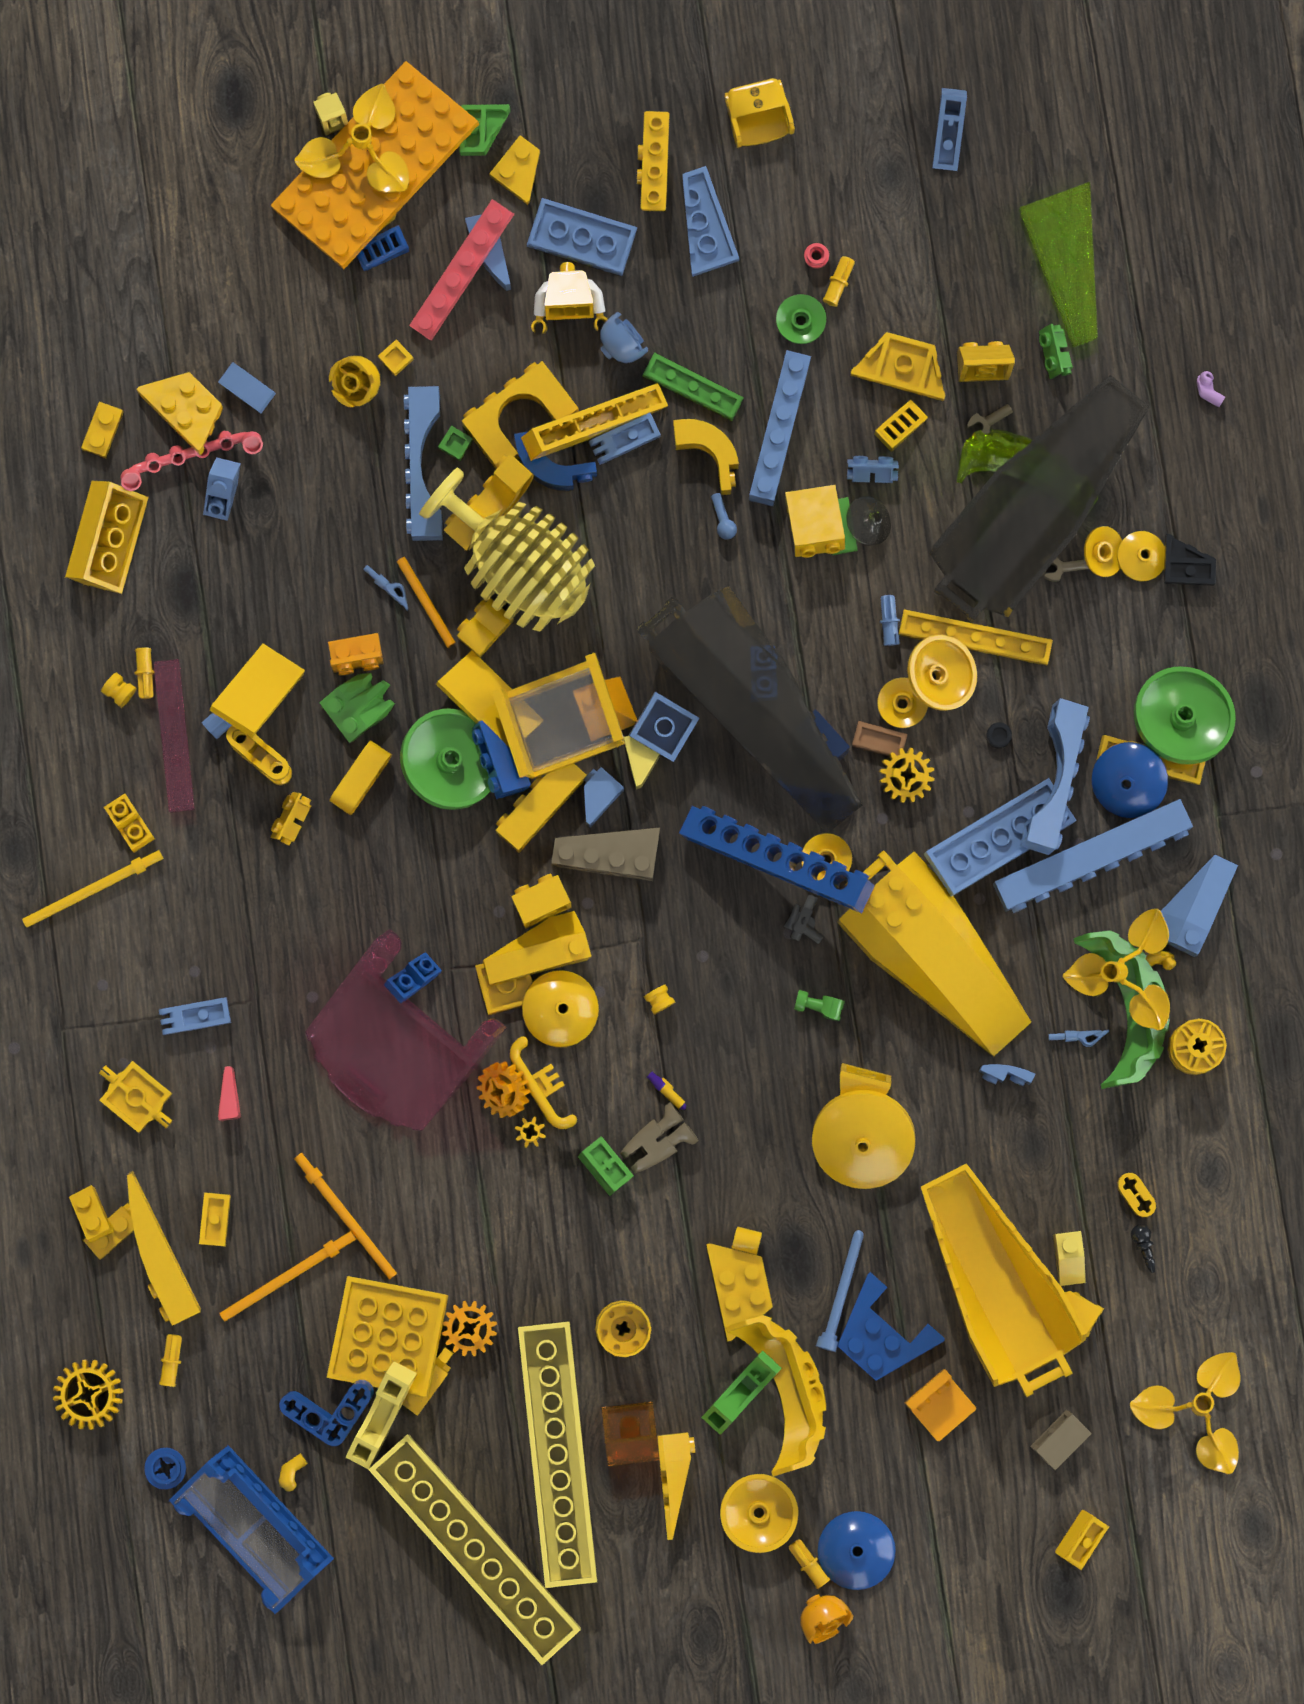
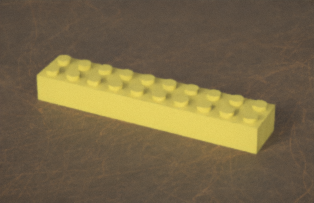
M570 1322L518 1327L545 1588L597 1582Z
M409 1434L368 1469L541 1665L581 1630V1627Z

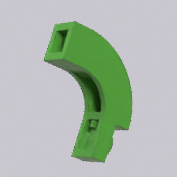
M762 1351L701 1418L721 1435L782 1368Z

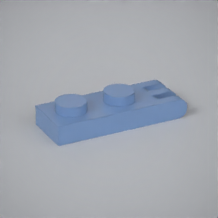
M648 413L590 440L589 444L591 447L599 443L601 444L593 452L595 456L605 452L606 455L597 459L599 464H603L661 437V434L651 413Z
M226 997L159 1010V1015L170 1014V1018L160 1020L161 1025H172V1028L162 1030L163 1035L231 1023Z

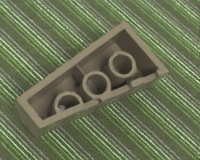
M660 828L555 838L552 867L653 881Z

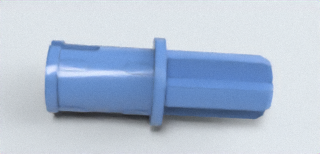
M893 595L881 596L882 620H880L883 629L884 646L899 645L898 622H900V619L896 617L895 597Z

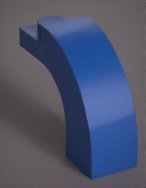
M527 432L514 434L519 460L534 475L533 479L538 483L551 489L570 491L574 490L573 480H577L578 483L592 481V477H597L595 462L562 466L552 462L547 456L531 461L521 439Z

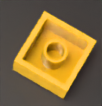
M552 874L545 875L537 880V885L529 888L527 884L514 890L515 895L511 896L525 929L572 908L569 897L558 875L554 877Z

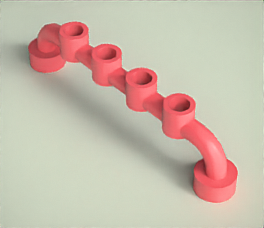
M222 431L218 434L216 440L210 442L206 440L204 444L205 449L201 455L192 447L183 449L178 445L171 447L169 454L159 457L156 453H149L145 457L144 462L135 464L122 472L120 477L122 487L128 491H135L142 483L140 473L146 471L156 473L162 466L172 463L179 466L186 459L195 456L205 458L210 452L218 449L229 451L238 443H242L245 452L256 454L263 447L262 438L257 432L253 431L240 432L233 435L229 431Z

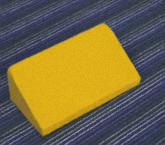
M1081 1510L1055 1553L1082 1570L1109 1526L1087 1511Z

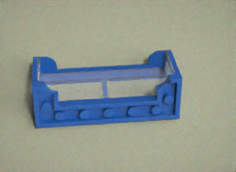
M229 1445L211 1458L169 1500L179 1514L186 1516L194 1514L264 1589L261 1593L262 1602L274 1614L279 1612L334 1559Z

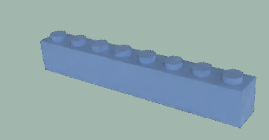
M1181 799L999 879L993 883V886L1005 912L1012 910L1013 913L1027 908L1026 903L1035 899L1036 903L1050 897L1049 892L1058 889L1059 892H1063L1072 888V882L1078 879L1085 882L1096 877L1095 872L1104 868L1108 872L1119 867L1118 862L1125 858H1128L1130 862L1143 856L1141 852L1148 848H1151L1152 851L1160 849L1166 845L1165 841L1174 837L1175 841L1189 835L1188 830L1193 825Z

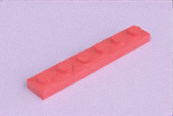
M492 199L414 317L409 325L429 340L434 338L509 224L514 213Z

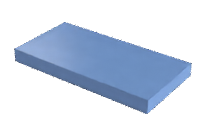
M542 198L527 247L622 276L637 227Z

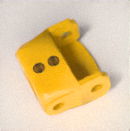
M772 78L732 88L729 92L724 93L737 148L763 144L777 140L787 134H794L795 128L792 114L780 79Z

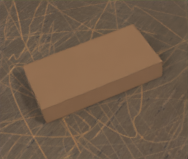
M858 721L852 747L889 756V753L893 752L898 756V749H904L908 734Z

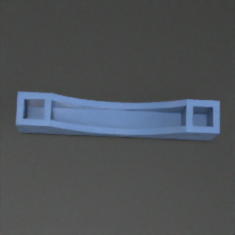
M786 351L749 494V501L769 506L774 505L811 356Z
M439 386L408 387V395H404V410H409V419H404L405 435L409 434V444H405V459H410V469H405L406 484H410L411 493L406 494V509H411V519H406L407 534H411L413 541L443 540V520L440 508L428 519H424L419 515V512L431 497L423 481L421 463L426 438L432 426L440 417Z
M1061 698L1052 705L1047 729L1052 737L1056 751V779L1045 805L1036 815L1025 822L1020 847L1049 855L1061 845L1062 834H1060L1061 825L1065 824L1068 816V811L1065 810L1066 803L1070 801L1073 794V787L1071 786L1072 777L1074 778L1078 772L1079 763H1076V760L1084 746V740L1081 738L1083 730L1087 729L1090 717L1087 716L1089 708L1087 706Z

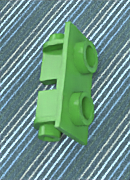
M1050 324L1039 331V342L1043 347L1046 370L1049 373L1050 379H1053L1060 374L1062 376L1070 375L1073 366L1069 351L1060 352L1061 348L1068 347L1064 329H1061L1060 325L1053 326V324Z

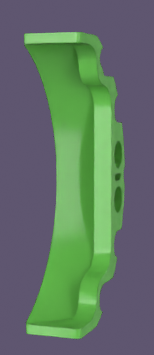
M1112 931L1087 933L1074 938L1075 944L1087 949L1091 953L1100 955L1106 962H1118L1119 958H1124L1138 949L1119 937V934ZM1143 951L1141 954L1125 962L1128 968L1127 981L1140 987L1143 991L1151 984L1157 985L1165 991L1158 972L1152 969L1145 959L1147 956ZM1117 982L1121 990L1127 1012L1126 1044L1118 1065L1112 1074L1101 1084V1089L1136 1083L1144 1078L1156 1059L1160 1058L1164 1049L1162 1045L1165 1032L1169 1028V1018L1162 1030L1146 1028L1137 1024L1130 1015L1129 1005L1131 999L1139 993L1126 985H1122L1120 982Z

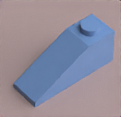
M942 88L933 158V168L958 170L967 91Z

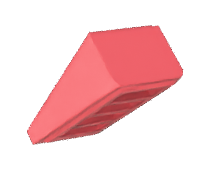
M231 1066L225 1067L223 1073L218 1113L219 1121L241 1117L235 1072Z

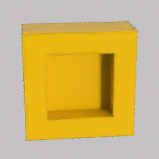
M397 339L378 355V358L394 376L414 360L413 356Z

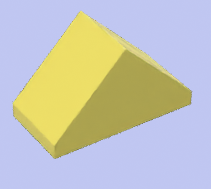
M630 736L624 737L625 747L635 787L639 789L643 786L658 761L660 754Z

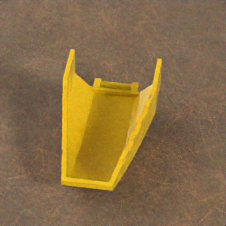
M883 850L877 855L878 859L864 870L863 873L869 876L868 880H870L884 866L890 872L875 885L862 914L849 909L837 923L870 960L994 1057L1031 1023L1028 1015L954 896H950L939 877L915 851L896 865Z
M967 1163L921 1186L969 1340L993 1386L1018 1380L1023 1393L1028 1397L1033 1394L1034 1390L1062 1376L1068 1377L1073 1374L1064 1355L1084 1342L1087 1333L1060 1284L1036 1256L1013 1223L1006 1217L1000 1206L990 1196L987 1189ZM1054 1360L1058 1362L1059 1367L1029 1382L1027 1381L1025 1375Z

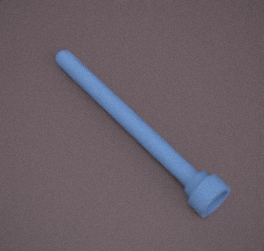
M860 1230L855 1231L853 1234L826 1331L822 1332V1336L818 1337L816 1347L836 1352L838 1341H836L837 1336L835 1334L864 1236Z

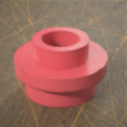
M813 243L806 248L804 260L812 268H821L829 260V251L823 244ZM819 253L821 258L814 260L812 254Z

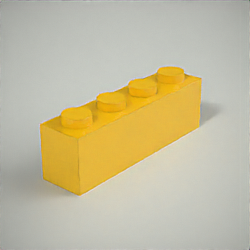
M573 763L549 772L543 778L541 776L537 777L530 786L532 791L527 796L522 794L513 804L515 809L510 815L505 813L496 823L498 826L496 833L520 853L580 787L587 775Z

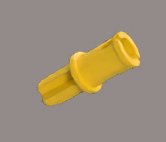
M845 256L841 257L834 275L829 278L831 282L823 298V302L834 307L838 306L844 287H848L847 280L855 264L853 259Z
M151 648L135 649L137 671L134 673L137 675L138 696L141 699H150L154 696L152 675L155 674V671L152 670Z
M167 1335L164 1358H161L163 1365L159 1385L176 1386L178 1364H181L179 1355L182 1337L179 1335Z
M798 1539L790 1544L789 1550L801 1565V1571L804 1570L816 1589L826 1584L830 1578L827 1577L817 1563L818 1558L812 1556L802 1540Z

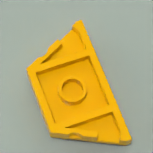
M886 332L851 371L850 376L944 401L945 398L940 367L937 361V352L935 345Z
M190 372L137 388L138 394L201 455L204 452V444L208 435L211 436L215 428L214 423L221 415L223 410L222 404Z
M706 1244L728 1342L737 1336L728 1333L726 1330L727 1326L762 1316L773 1307L761 1256L714 1244Z

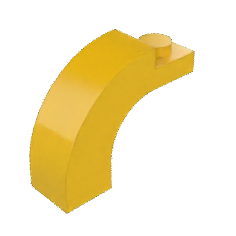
M695 419L673 420L676 450L694 448L710 454L718 467L721 495H730L731 487H736L735 473L729 470L738 469L739 462L736 450L729 438L717 427L704 421Z

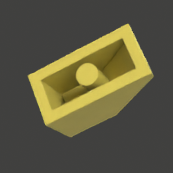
M325 93L318 96L316 101H313L325 135L337 132L348 124L346 112L337 93Z
M1081 1231L1054 1234L1053 1241L1060 1286L1085 1283V1257Z

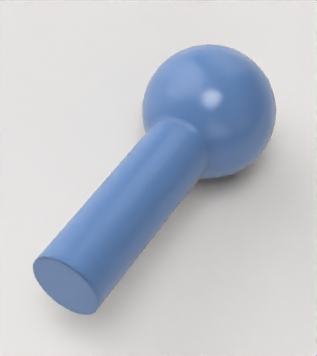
M713 494L711 499L719 520L717 533L722 539H732L737 533V526L732 520H729L721 494Z

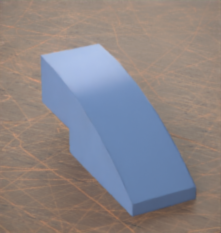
M481 215L465 218L468 233L471 232ZM499 237L482 264L495 281L508 291L511 290V285Z

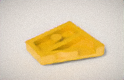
M520 135L490 172V177L528 205L531 199L540 150Z

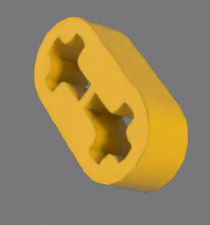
M1134 1173L1122 1175L1118 1179L1117 1188L1132 1211L1139 1217L1152 1215L1156 1209V1202L1141 1179ZM1126 1177L1128 1180H1135L1136 1183L1133 1185L1137 1192L1135 1195L1130 1189L1125 1190L1123 1188ZM1137 1196H1140L1143 1201L1148 1200L1150 1202L1147 1213L1144 1210H1138L1137 1207L1140 1206V1203L1136 1198Z

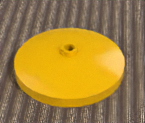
M854 1090L835 1097L823 1107L813 1127L812 1146L820 1167L832 1179L852 1188L871 1189L894 1181L906 1170L914 1154L915 1129L906 1110L893 1098L875 1091Z

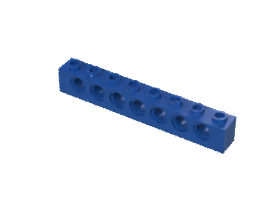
M694 806L691 807L679 832L685 839L862 914L875 887L868 880L869 876L858 870H855L854 873L846 870L847 867L834 860L832 864L825 862V857L813 851L810 852V855L802 852V847L794 843L782 844L780 843V838L770 833H767L766 836L758 834L759 830L751 825L739 826L737 825V820L727 815L720 818L715 815L716 812L708 807L702 806L701 809ZM716 825V830L712 834H708L709 829ZM738 834L737 840L734 843H730L731 837ZM760 843L759 849L752 853V847ZM782 852L781 858L773 862L774 856ZM803 861V867L795 871L796 865ZM826 871L824 878L817 880L818 874ZM848 880L847 886L839 890L840 883Z

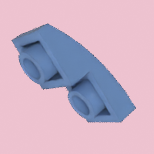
M232 362L218 381V383L260 413L264 411L276 394L234 362Z
M1000 1064L982 1065L979 1070L983 1074L982 1078L993 1084H996L997 1081L1002 1083L1008 1074L1011 1076L1010 1081L1024 1086L1025 1083L1031 1084L1035 1073L1028 1070Z

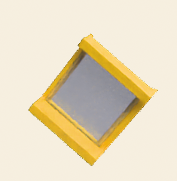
M596 653L585 656L586 662L510 691L498 689L492 692L519 778L526 776L533 779L625 744Z

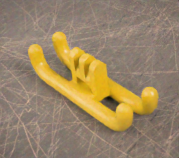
M524 1036L519 1037L510 1048L512 1065H516L517 1073L520 1071L524 1072L521 1078L522 1080L529 1081L526 1087L531 1091L532 1097L548 1122L558 1129L573 1127L577 1123V1117L575 1115H569L565 1118L559 1117L546 1098L564 1087L565 1084L561 1081L553 1086L551 1082L560 1077L557 1072L547 1077L546 1073L554 1069L552 1064L531 1075L520 1057L521 1051L528 1046V1040Z

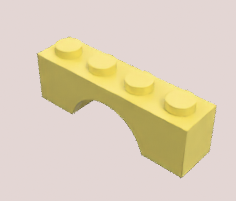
M396 1362L392 1363L385 1373L376 1392L372 1407L355 1436L346 1458L367 1469L370 1468L377 1458L414 1381L416 1372Z

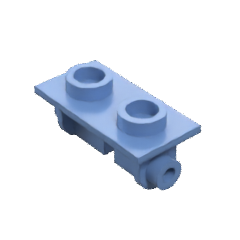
M854 456L853 460L847 459L848 467H852V469H847V479H851L852 482H870V473H875V482L878 483L898 481V471H893V468H899L898 461H893L892 457L883 456L878 457V460H868L866 456Z

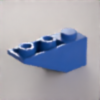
M479 721L472 728V738L475 745L479 746L481 752L480 762L482 767L487 770L490 791L495 794L496 799L524 792L531 786V783L526 776L519 778L510 748L483 721Z

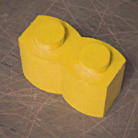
M491 598L487 602L483 599L474 609L476 615L471 620L466 618L457 628L459 631L457 637L479 657L493 645L514 621V618L509 620L504 617L506 611L503 608L498 611L492 607L494 600Z

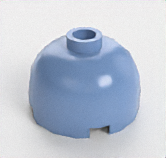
M616 312L603 324L600 339L603 343L601 351L608 359L613 357L618 362H634L646 354L648 348H642L640 344L644 340L627 319L622 322L618 318L622 314Z

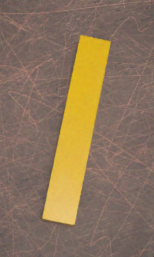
M905 609L903 610L899 630L900 636L924 640L934 635H947L960 641L968 650L1046 666L1048 665L1053 641L1051 639Z

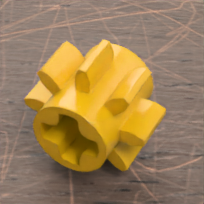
M533 1117L532 1122H527L525 1118H522L524 1125L522 1127H515L521 1133L516 1140L524 1139L525 1148L532 1142H534L536 1147H539L537 1142L539 1137L546 1138L544 1134L540 1133V1130L545 1125L537 1126L535 1124L536 1117ZM530 1125L534 1126L535 1132H538L537 1136L527 1139L526 1133L523 1132L524 1129H529Z

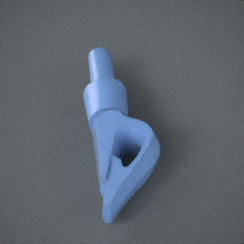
M368 565L363 569L375 580L374 583L384 589L400 605H403L407 611L409 610L405 588L402 584L389 583L382 574L378 575ZM396 588L401 589L403 597H399L396 594Z
M1109 1030L1064 1031V1033L1048 1034V1040H1065V1042L1079 1040L1084 1046L1091 1047L1105 1036ZM1094 1035V1037H1097L1092 1042L1086 1041V1038Z

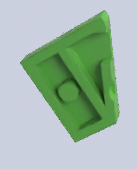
M509 104L461 105L480 124L460 144L461 156H484L487 154L510 113Z

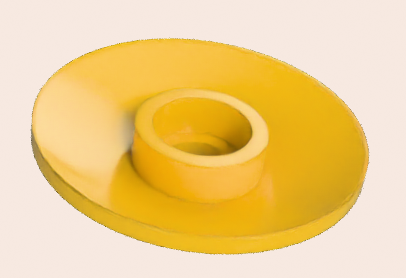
M1107 526L1097 527L1089 533L1085 541L1084 557L1087 566L1094 574L1100 577L1112 576L1120 569L1117 551L1122 539L1114 529Z
M1137 531L1126 536L1120 543L1117 551L1118 564L1123 573L1129 578L1136 581H1149L1156 578L1164 569L1165 546L1156 535L1146 531ZM1142 550L1148 553L1147 559L1142 558Z
M896 678L889 681L883 686L878 696L877 705L881 717L888 724L897 728H909L918 724L924 718L928 706L920 701L913 692L908 678ZM905 700L907 707L904 709L899 708L898 701Z
M829 833L816 835L803 848L802 852L810 855V852L813 851L822 856L827 855L831 858L830 864L834 860L845 865L847 871L851 868V850L848 844L837 835ZM826 871L820 872L817 880L823 879Z

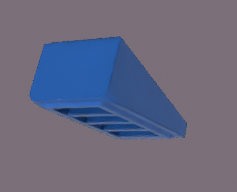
M398 225L374 237L357 255L363 271H367L410 251ZM391 238H396L399 244L398 247H394ZM385 241L390 249L387 253L382 245V242ZM377 245L381 256H376L372 248L373 246ZM368 249L372 258L370 262L367 261L363 252Z

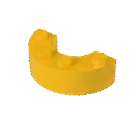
M511 454L508 457L504 455L495 465L497 469L494 475L490 476L483 484L485 489L479 496L475 494L467 502V505L484 519L501 510L499 516H506L517 504L533 480L534 475ZM453 513L446 520L445 524L447 527L444 531L465 550H469L475 531Z

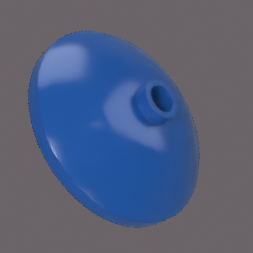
M1124 742L1108 748L1098 758L1092 772V787L1100 804L1109 812L1120 817L1136 818L1152 812L1162 802L1168 788V774L1162 759L1149 747L1139 743ZM1123 780H1129L1131 787H1125Z
M847 1512L831 1520L822 1531L818 1542V1558L825 1574L837 1585L852 1590L867 1589L881 1582L890 1572L895 1559V1542L889 1528L879 1518L866 1512ZM859 1546L862 1548L860 1556L853 1555L852 1550L854 1547Z

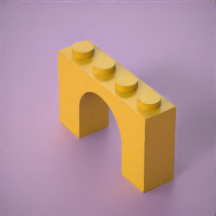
M543 361L539 364L534 362L524 370V375L518 379L516 377L510 379L504 384L503 387L505 389L498 394L493 392L483 400L485 404L478 409L473 407L463 415L462 426L495 469H497L495 467L496 463L504 455L508 457L511 454L516 459L519 458L518 452L499 427L500 415L509 403L519 399L533 400L545 409L553 421L579 412L577 405Z

